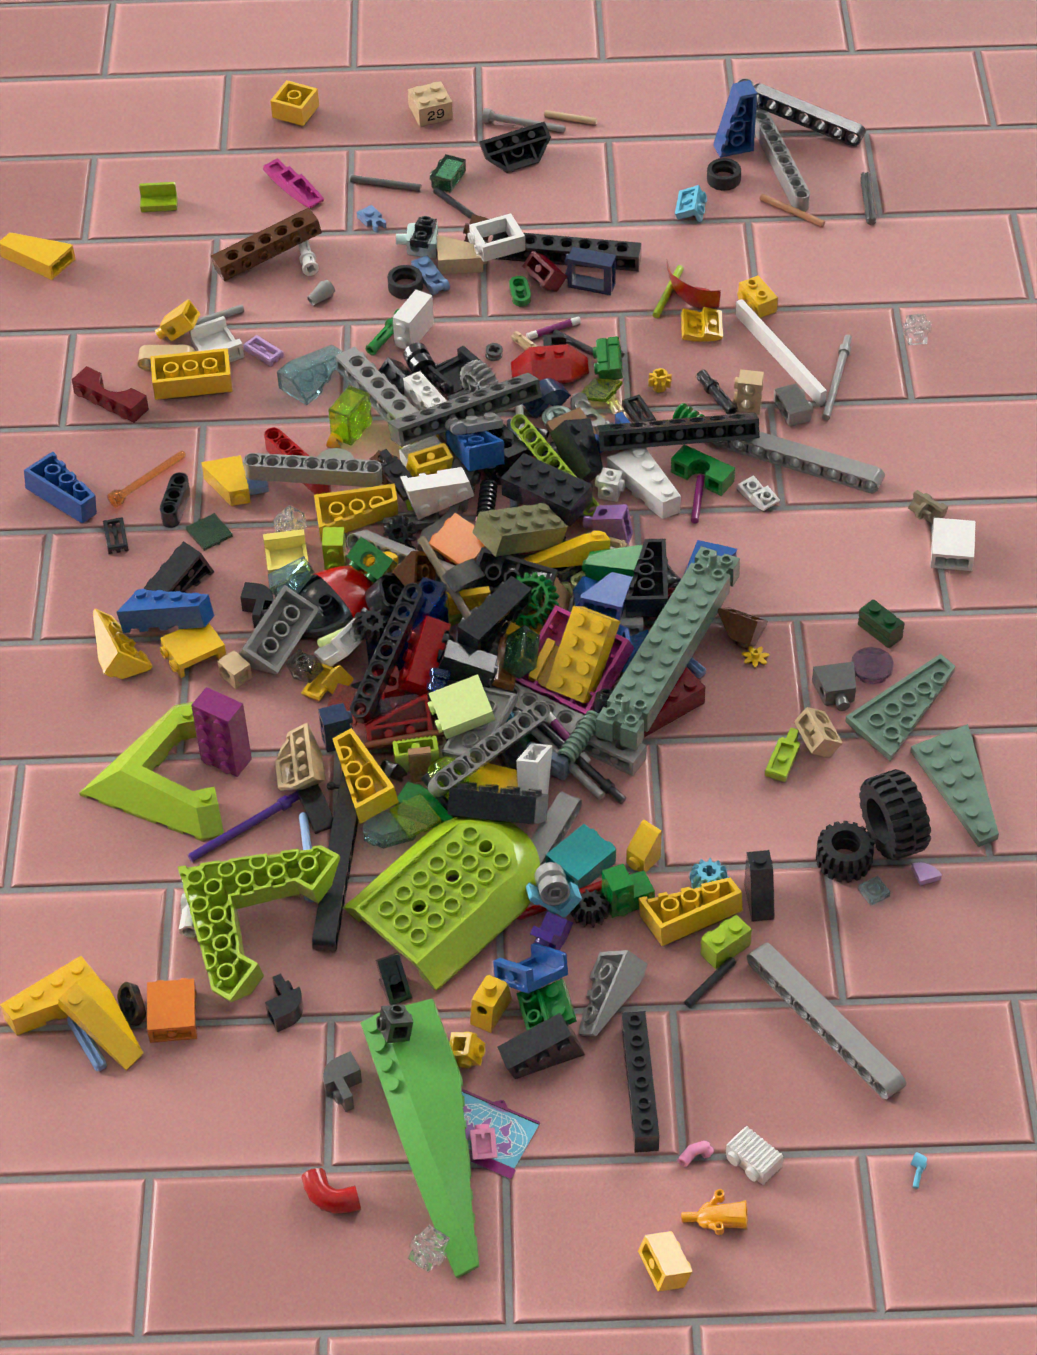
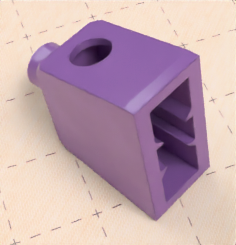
M599 505L596 507L593 516H584V528L605 532L609 538L625 540V543L629 545L633 529L628 505Z

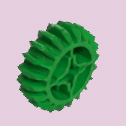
M533 572L530 577L528 573H525L524 579L517 576V580L526 586H537V588L534 587L531 592V598L536 606L532 603L529 604L516 619V625L520 627L523 625L525 629H529L530 626L533 629H537L538 623L544 626V620L548 619L555 605L559 606V603L555 601L559 598V595L555 593L557 591L556 586L552 585L550 579L546 580L543 574L538 577V574ZM545 594V603L542 607L541 600L544 598L543 595ZM531 611L537 612L533 615L524 616V614H528Z

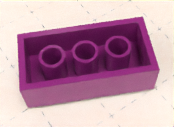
M206 687L191 705L201 761L206 765H212L221 769L226 774L238 777L252 760L244 705L237 700Z

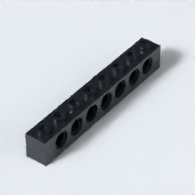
M506 231L494 234L492 242L509 236ZM523 233L525 235L524 251L496 258L498 260L525 262L531 252L534 251L546 256L553 264L565 265L566 255L570 254L572 247L614 254L616 255V270L639 272L642 243ZM575 264V266H579V267H589V266H583V265Z
M755 412L597 425V444L600 451L760 438L759 418Z

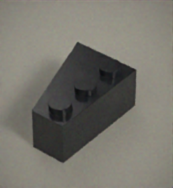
M183 541L174 550L170 558L161 565L158 572L148 580L144 589L186 593L185 591L192 585L197 587L201 583L200 579L206 574L212 575L214 570L199 551Z

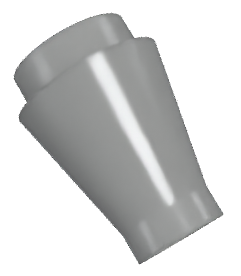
M328 280L320 281L311 294L307 296V300L314 306L332 297L335 288Z

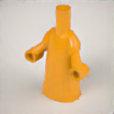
M717 1189L710 1202L703 1204L698 1212H682L681 1219L682 1222H698L702 1228L714 1230L716 1235H722L724 1228L747 1230V1200L717 1205L718 1202L721 1203L725 1200L724 1191Z

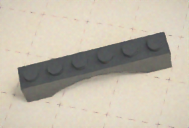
M455 459L451 469L463 468L474 493L475 485L480 482L481 472H478V470L469 472L459 459ZM469 499L450 506L441 519L423 529L421 536H425L427 541L430 542L431 537L438 533L445 521L451 518L454 513L463 518L462 514L468 509ZM417 542V550L424 551L419 542Z

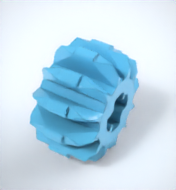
M709 858L708 862H705L701 859L699 864L693 865L689 879L692 888L695 889L700 888L703 883L728 878L726 866H721L719 860L712 862L711 858Z

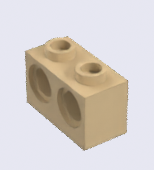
M740 369L739 377H735L734 389H738V391L734 392L733 403H737V412H755L760 414L764 372Z
M807 707L794 721L811 754L830 758L843 744L825 711Z

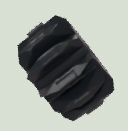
M401 515L396 516V520L390 518V524L384 525L388 532H384L383 536H388L389 539L412 547L411 541L415 542L417 540L413 534L418 533L417 529H412L415 526V522L409 523V517L406 516L402 519ZM399 529H402L401 533L404 534L401 537H399L400 533L397 531Z
M373 606L369 611L364 607L360 613L355 614L352 627L355 628L354 635H361L360 641L364 640V638L367 639L368 644L372 640L376 643L380 641L388 624L386 622L388 619L387 615L381 616V609L376 612Z
M586 888L584 894L580 893L582 900L571 911V915L576 923L582 922L583 927L591 924L594 928L595 923L602 925L604 919H607L609 915V902L605 900L604 893L598 894L596 889L593 892H589Z

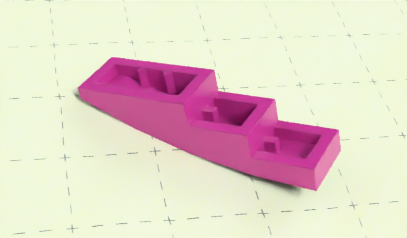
M278 158L264 165L263 171L299 203L310 209L324 201L321 194L302 174L298 175L290 166L286 167Z

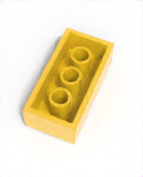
M228 348L150 356L155 400L233 391Z
M573 606L546 688L582 703H589L592 698L590 692L595 693L600 684L621 621L583 606Z

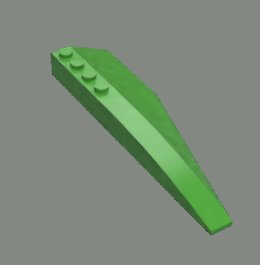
M433 999L405 1005L408 1013L413 1018L410 1041L387 1043L376 1026V1019L380 1012L361 1022V1026L417 1185L455 1277L459 1278L479 1267L477 1236L474 1233L475 1214L472 1211L473 1190L470 1188L469 1145L465 1133L467 1123L463 1111L465 1101L461 1088L463 1086V1079Z

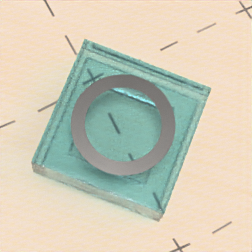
M878 876L858 885V890L870 906L890 897L889 889Z

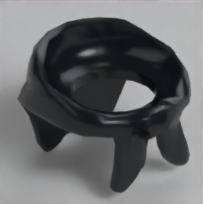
M385 759L380 764V768L388 779L390 777L402 782V777L407 776L404 768L397 763Z

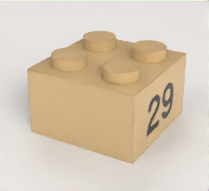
M441 81L408 89L409 108L420 127L453 119L452 100Z

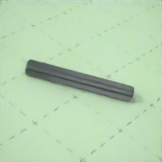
M862 172L860 179L867 224H875L877 217L871 174L869 172Z

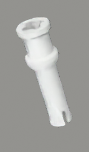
M307 240L298 245L301 254L299 260L303 265V273L307 276H312L319 271V266L315 262L316 256L311 252L309 241Z

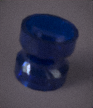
M430 668V682L427 683L426 690L433 692L446 687L447 681L450 680L451 672L439 668Z

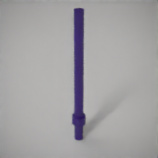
M300 790L289 796L284 795L277 799V803L188 854V858L193 862L275 813L292 807V804L299 800L298 791Z

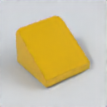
M339 665L330 670L321 684L337 698L353 682L354 678Z

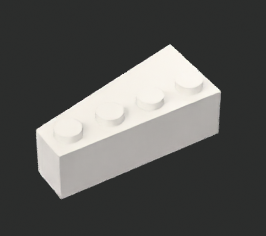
M646 448L629 449L607 457V468L623 471L622 479L625 480V487L632 491L634 497L643 500L645 506L661 519L680 513L681 495Z

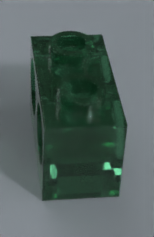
M526 625L509 634L506 639L503 669L518 679L536 669L540 635Z

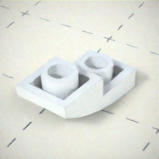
M754 475L739 483L736 488L750 503L763 511L780 501L769 486L763 487Z

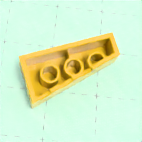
M395 484L314 495L321 541L323 538V527H344V532L347 533L381 521L383 518L398 515Z
M79 956L0 1004L4 1019L16 1035L42 1027L50 1020L64 1019L67 1017V1014L59 1008L58 998L76 981L91 973H94L96 976L97 974L84 958Z

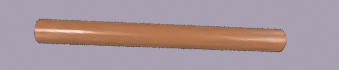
M763 193L760 196V200L821 228L825 225V221Z

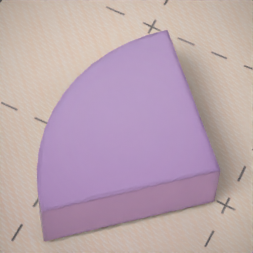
M912 863L911 865L919 885L941 880L942 875L935 867L926 863Z

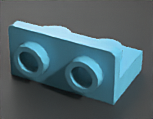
M699 185L679 191L675 216L678 220L689 218L692 215H695L698 222L703 220L707 195L701 190Z

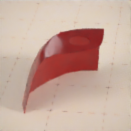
M667 261L670 281L681 299L690 306L703 309V307L719 308L721 290L710 291L706 288L688 285L670 272Z
M339 566L314 573L327 582L339 595L353 617H355L356 613H360L364 607L369 611L365 592L373 583L362 571H358L351 566Z

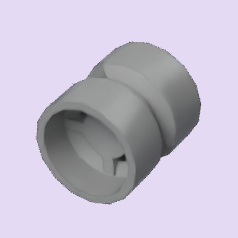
M549 862L539 866L534 875L542 901L551 906L564 903L570 895V888L561 865Z

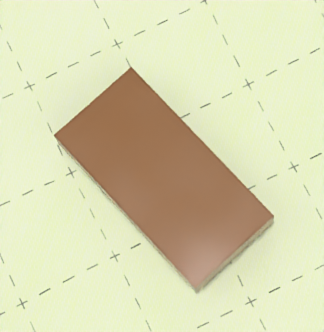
M430 746L408 749L411 782L422 781L420 778L426 773L433 778Z

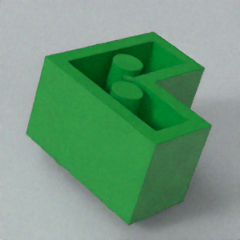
M624 864L602 870V893H604L605 900L609 902L608 910L612 918L625 916L632 911L638 910L639 898L647 896V899L655 898V890L644 870L629 875Z

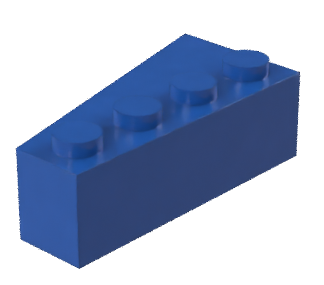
M750 80L733 83L713 144L720 158L754 151L757 92Z
M449 430L446 431V444L469 472L483 468L491 469L495 468L496 465L504 464V441L487 431L455 435Z
M54 452L49 453L24 469L25 489L80 523H84L97 514L95 494L82 481H78L73 471L70 472L66 468V464L62 460L59 461L57 459V455Z
M137 589L117 611L123 633H130L131 629L138 628L140 632H146L152 627H159L160 630H168L174 626H178L179 629L202 628L215 616L208 594Z

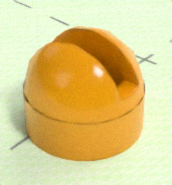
M332 432L327 440L326 447L340 448L341 446L338 443H343L342 437Z

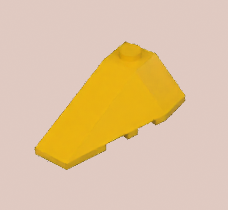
M94 609L93 617L98 660L103 673L112 678L115 676L124 679L151 670L153 666L147 655L141 650L137 651L134 647L136 642L123 634L121 625L112 615Z
M94 973L76 981L58 998L59 1008L126 1071L143 1055V1051L110 988Z

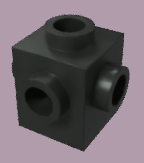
M404 1004L381 1006L380 1015L376 1019V1026L387 1043L410 1041L413 1018L408 1013Z

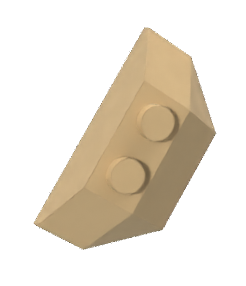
M305 723L289 731L286 736L287 740L282 745L275 760L278 789L280 791L303 790L325 781L322 753L309 724Z

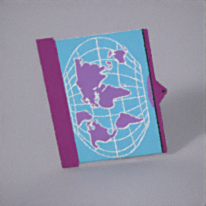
M462 1089L465 1106L463 1107L464 1118L467 1123L465 1133L469 1145L470 1162L511 1179L516 1171L514 1168L541 1122L509 1109L504 1100L492 1102ZM489 1124V1128H495L497 1158L473 1160L470 1130L475 1129L474 1125Z

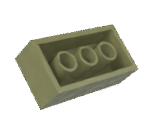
M539 503L479 512L472 533L497 557L544 550L561 544L568 526L548 505Z

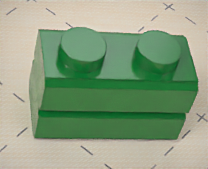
M619 337L597 339L596 347H593L594 359H597V363H594L595 375H599V379L602 381L622 379V355Z

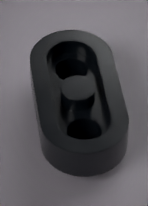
M124 982L118 990V1003L128 1024L137 1026L146 1017L145 1005L138 985Z

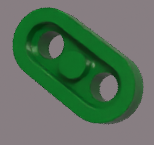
M523 276L512 277L509 280V289L513 304L519 307L527 306L531 302L528 280Z

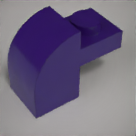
M547 912L541 927L533 926L530 934L536 937L534 943L560 951L567 940L573 922Z

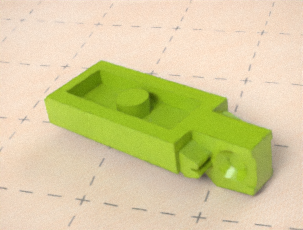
M790 728L786 738L781 737L778 739L765 769L766 777L786 782L800 749V742H797L798 729Z

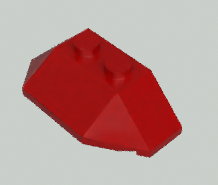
M568 344L529 347L511 362L512 378L529 373L538 378L539 381L552 378L559 383H570L581 378L583 375L589 374L588 358Z

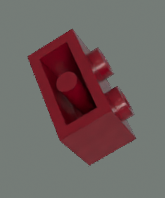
M534 251L531 252L522 265L529 272L528 275L534 280L539 281V285L547 291L552 289L557 292L567 278V275L546 256Z

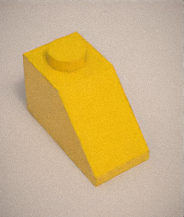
M644 819L641 821L626 849V863L631 869L639 872L643 870L647 872L661 858L662 831Z

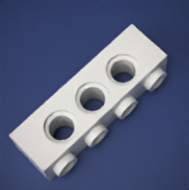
M421 371L403 378L404 395L419 411L446 402V399ZM445 431L439 434L444 441H446Z

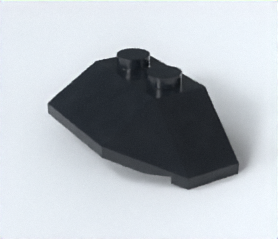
M544 121L479 141L485 159L508 173L539 163L551 136Z

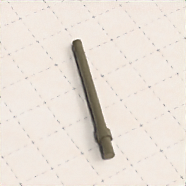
M421 536L418 538L419 544L466 620L471 615V612L459 592L454 594L443 579L442 575L446 573L444 567L426 537Z

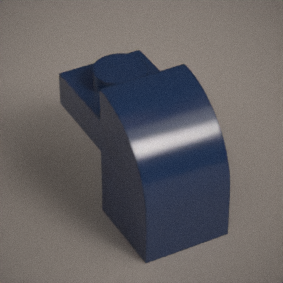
M552 378L539 381L541 398L522 404L536 419L549 404L551 406H562L571 396L561 383Z

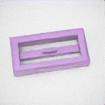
M257 335L243 344V349L270 367L273 365V362L279 361L278 358L282 359L284 357L283 351Z

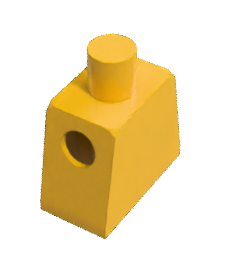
M189 299L163 318L160 327L155 330L156 335L161 340L165 337H168L171 341L177 339L195 327L200 312Z
M487 975L472 998L470 1025L492 1033L512 1000L507 982L491 975Z

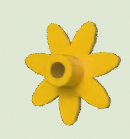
M749 646V652H742V656L746 657L744 660L745 664L752 662L754 668L758 666V662L763 665L767 664L764 658L769 657V653H762L763 647L754 649L752 646Z

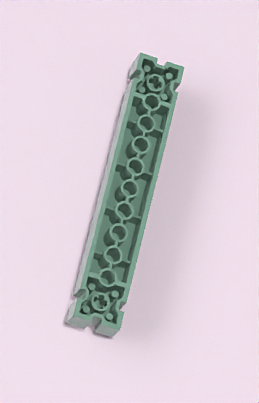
M700 547L695 556V562L689 565L607 700V708L603 707L596 718V737L611 742L614 739H618L621 745L634 750L638 749L644 739V731L648 732L716 617L718 608H721L729 595L730 586L733 587L739 578L740 558L725 553L722 556H718L717 551Z

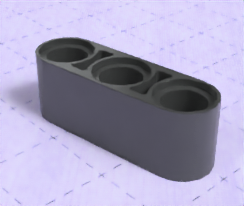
M473 558L452 567L442 575L454 594L474 585L485 576Z

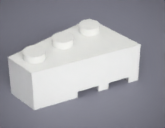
M462 467L437 471V474L431 475L421 473L418 477L412 478L401 476L404 488L418 520L474 496L470 482Z

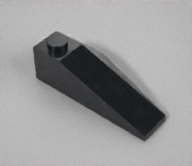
M482 547L476 563L485 576L470 587L489 586L491 593L495 592L502 582H506L511 576L517 579V576L524 579L525 573H528L531 577L533 572L537 573L538 577L543 574L546 580L550 579L552 585H554L559 571L510 555L495 557L487 548Z

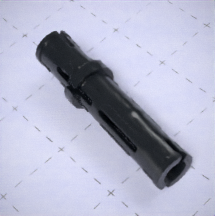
M700 370L697 373L696 379L703 385L705 392L714 398L727 415L735 414L738 407L719 387L717 380L711 378L706 370Z

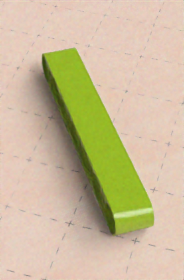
M517 414L511 419L512 429L538 460L553 467L560 464L558 469L575 476L526 416ZM525 423V426L519 429V426ZM537 437L534 442L530 443L532 438ZM545 451H548L547 455L542 456ZM594 497L593 502L583 512L585 516H593L595 510L588 513L591 507L596 509L600 505Z

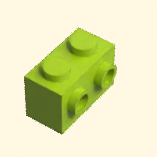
M737 914L730 919H725L715 930L708 931L703 935L700 955L712 967L717 969L729 957L736 956L751 945L752 929Z

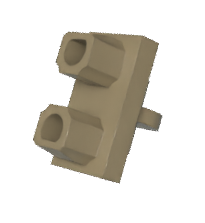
M917 490L914 491L913 500L908 509L913 511L915 517L919 520L924 518L933 524L934 518H943L946 515L948 506L944 503L939 504L932 499L931 495L923 494Z

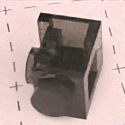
M298 649L285 662L294 679L311 683L324 670L316 656L303 653L301 649Z

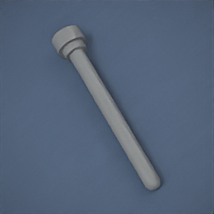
M484 108L482 113V122L485 123L499 121L527 127L541 123V121L496 114L495 111ZM546 123L550 131L561 133L566 131L563 125Z

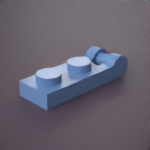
M428 255L411 261V266H415L422 272L423 284L431 295L438 294V291L450 290L449 281L443 277Z

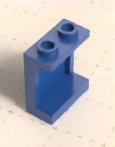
M537 943L531 944V957L519 963L503 958L493 960L495 978L507 982L510 988L525 993H530L568 975L567 954Z

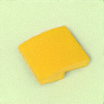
M703 307L702 312L683 308L681 312L682 340L695 342L721 340L723 338L722 311Z

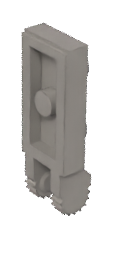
M485 413L484 416L479 417L467 416L466 419L461 420L454 417L445 422V427L455 435L469 434L502 428L503 419L495 413Z

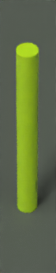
M678 265L673 275L679 279L684 267ZM669 281L652 314L654 318L660 317L674 290L671 281Z

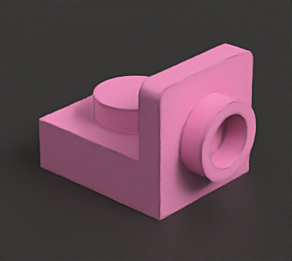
M489 1124L474 1125L475 1129L470 1130L473 1160L497 1158L495 1128H489Z

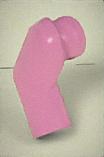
M708 1141L690 1144L677 1161L681 1166L687 1167L695 1156L701 1154L703 1158H709L714 1153V1149Z

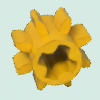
M658 368L653 373H649L648 387H653L655 392L661 393L665 392L667 388H671L672 374H668L665 369Z

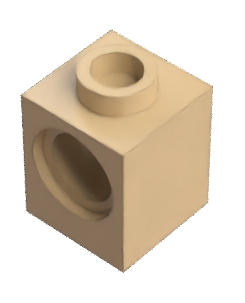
M235 650L218 661L220 676L235 689L252 678L250 663Z

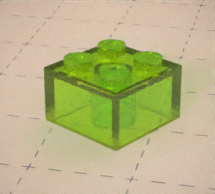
M350 385L328 410L331 433L340 435L343 443L350 446L361 437L363 431L371 425L373 420L371 416L370 394Z

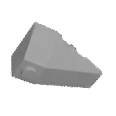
M628 950L599 953L590 976L593 985L592 990L587 991L586 997L589 999V1004L583 1010L579 1029L580 1036H596L643 980L648 965L646 962Z

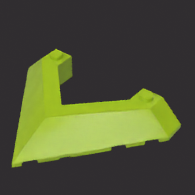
M193 702L174 705L79 792L80 796L85 798L89 796L97 799L101 804L115 809L119 808L125 813L149 822L164 824L168 829L178 833H188L202 842L213 840L224 833L215 787L192 791L152 771L156 766L159 767L167 758L168 752L174 745L177 746L181 740L197 737L191 707Z
M319 845L312 846V849L299 851V849L281 851V854H258L232 858L222 862L218 860L200 863V866L194 867L178 866L211 989L214 993L230 1002H234L250 995L264 977L259 964L244 955L237 909L297 894H302L319 904L332 886L340 860L339 854Z

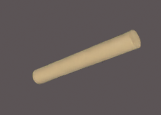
M545 110L544 117L591 125L597 124V118L549 110Z

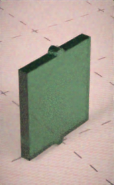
M215 513L203 519H198L197 522L186 527L187 532L204 551L215 545H220L221 542L233 537L231 531Z

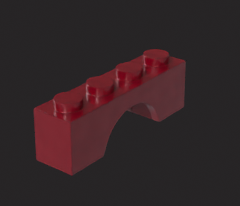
M88 366L72 378L74 394L105 408L109 412L119 415L123 419L135 423L149 410L147 395L133 388L121 392L106 390L103 384L102 373Z

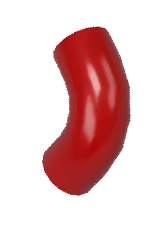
M322 1168L310 1169L302 1174L301 1178L304 1189L310 1201L319 1209L333 1214L351 1213L361 1210L355 1185L343 1189L333 1188L328 1182L326 1171Z

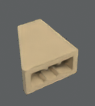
M437 236L438 268L441 274L483 272V265L487 264V261L483 262L480 255L477 256L473 244L444 236Z

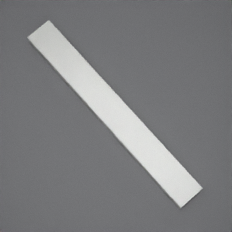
M744 300L736 301L735 316L819 407L825 405L827 390Z

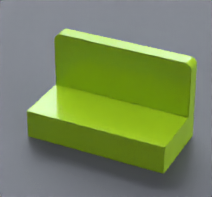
M175 182L139 184L141 212L177 210L178 197Z

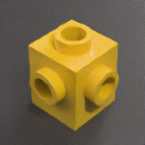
M468 1031L451 1032L449 1043L459 1067L471 1068V1066H481L482 1058L485 1055L486 1043L478 1038L476 1033Z

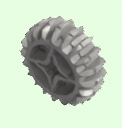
M481 360L471 361L461 368L460 380L462 381L461 386L464 389L469 388L474 392L498 383V379L495 377L492 369Z

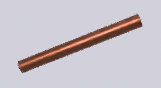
M438 729L367 741L364 744L367 750L393 746L394 740L397 742L398 740H411V738L415 739L416 737L418 739L425 736L428 738L433 735L438 738L445 735L444 732L439 733Z

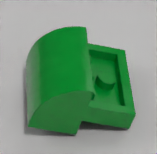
M563 979L530 993L522 991L516 993L526 1030L533 1028L558 1013L562 1014L569 1025L577 1022L566 982Z

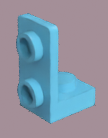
M572 882L568 884L570 888L568 899L564 903L555 906L547 905L542 901L538 887L531 883L526 885L528 898L533 904L541 905L547 908L550 913L558 914L563 918L582 900L578 885Z

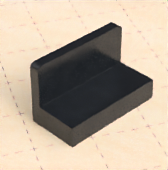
M387 357L378 371L381 374H385L387 380L392 385L394 384L398 391L404 395L403 378L412 375V372L402 362Z

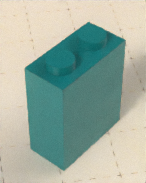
M583 824L546 854V863L553 862L561 865L568 884L572 882L578 885V888H582L597 879L602 874V870L608 869L616 863V848L610 841H606L599 836L595 829H590L587 825Z

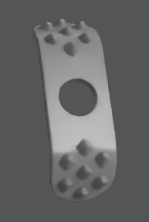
M578 392L573 394L570 400L572 410L580 407L586 417H596V421H591L596 432L597 425L614 424V422L606 421L591 407V403L584 393Z

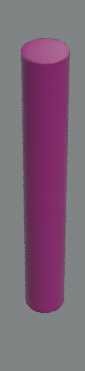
M701 474L697 476L691 522L694 524L699 522L705 476Z

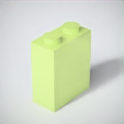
M478 674L429 693L431 701L427 702L432 715L437 714L438 720L435 721L439 733L444 732L446 739L495 721L492 708Z

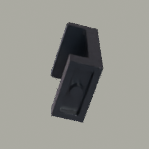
M464 345L457 348L458 357L437 369L431 365L427 366L426 378L439 389L442 395L447 397L464 390L460 380L461 368L471 361L480 360Z

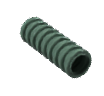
M587 711L575 727V730H573L557 752V754L568 758V764H574L579 754L582 753L589 740L596 733V718L599 715L597 712Z

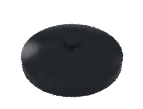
M316 574L305 579L294 590V592L320 608L302 636L310 638L324 637L346 627L354 619L339 595L327 582Z

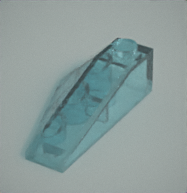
M329 345L289 361L277 371L279 389L308 405L322 393L325 383L330 381L331 374L337 370L335 356L343 351L333 345Z

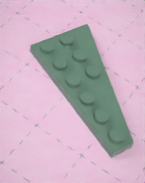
M939 654L847 715L845 722L891 761L955 672V665L942 654Z
M968 724L911 746L910 752L977 846L980 847L997 840L999 832Z

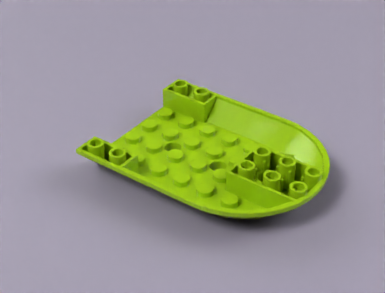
M463 816L456 817L439 824L426 833L343 908L358 922L363 919L416 966L420 977L437 991L526 910L531 903L528 898L526 885L531 883L537 887L534 874L540 866L539 855L528 835L511 822ZM450 875L459 876L458 880L454 882L447 880ZM417 905L426 906L421 912L414 911Z

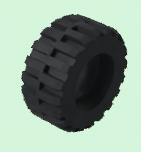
M897 769L867 778L860 786V808L862 809V817L865 821L867 832L872 834L877 850L881 852L882 856L894 861L924 851L931 841L930 818L927 814V807L923 802L922 794L918 791L915 782L911 780V777L906 772Z

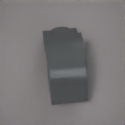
M350 1051L331 1060L323 1073L326 1096L333 1095L337 1105L341 1104L345 1112L354 1109L353 1095L349 1088L362 1083L361 1070Z

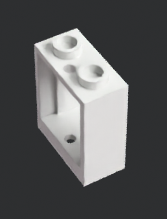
M511 213L469 225V243L474 245L477 256L480 255L483 262L525 250V235ZM505 231L509 236L489 243H485L483 237Z

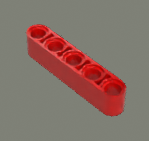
M272 427L264 432L265 446L269 454L309 456L280 429ZM302 483L315 495L331 492V485Z

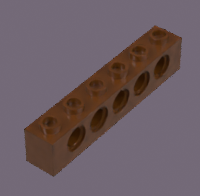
M308 207L211 255L214 268L223 281L237 276L321 234L319 220Z

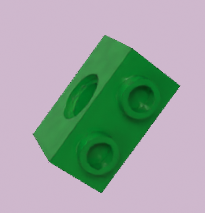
M363 537L358 539L346 556L351 560L349 565L358 571L362 568L367 572L365 576L374 583L384 574L391 573L398 564ZM370 557H375V563L368 567L366 565L367 560Z

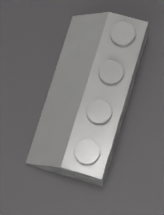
M284 585L240 650L239 655L250 663L252 669L277 674L320 608Z

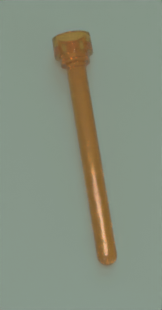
M179 451L124 489L110 492L107 495L110 504L115 508L123 504L126 496L182 460L186 453Z

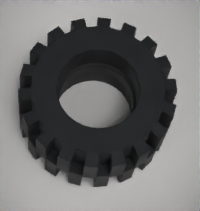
M837 821L834 822L833 826L827 825L826 830L823 829L820 832V836H818L816 850L818 868H821V872L824 875L828 874L829 879H837V882L846 880L849 883L852 882V879L858 881L861 879V876L865 877L868 871L871 870L875 842L872 839V834L866 832L864 826L859 827L858 823L855 822L850 824L848 821H843V823ZM846 849L852 851L853 853L843 854L836 850Z

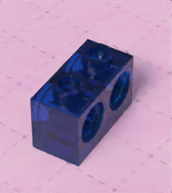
M422 578L419 586L422 589L425 600L415 624L419 625L427 616L436 619L447 600V584ZM414 592L411 599L416 598L419 593Z

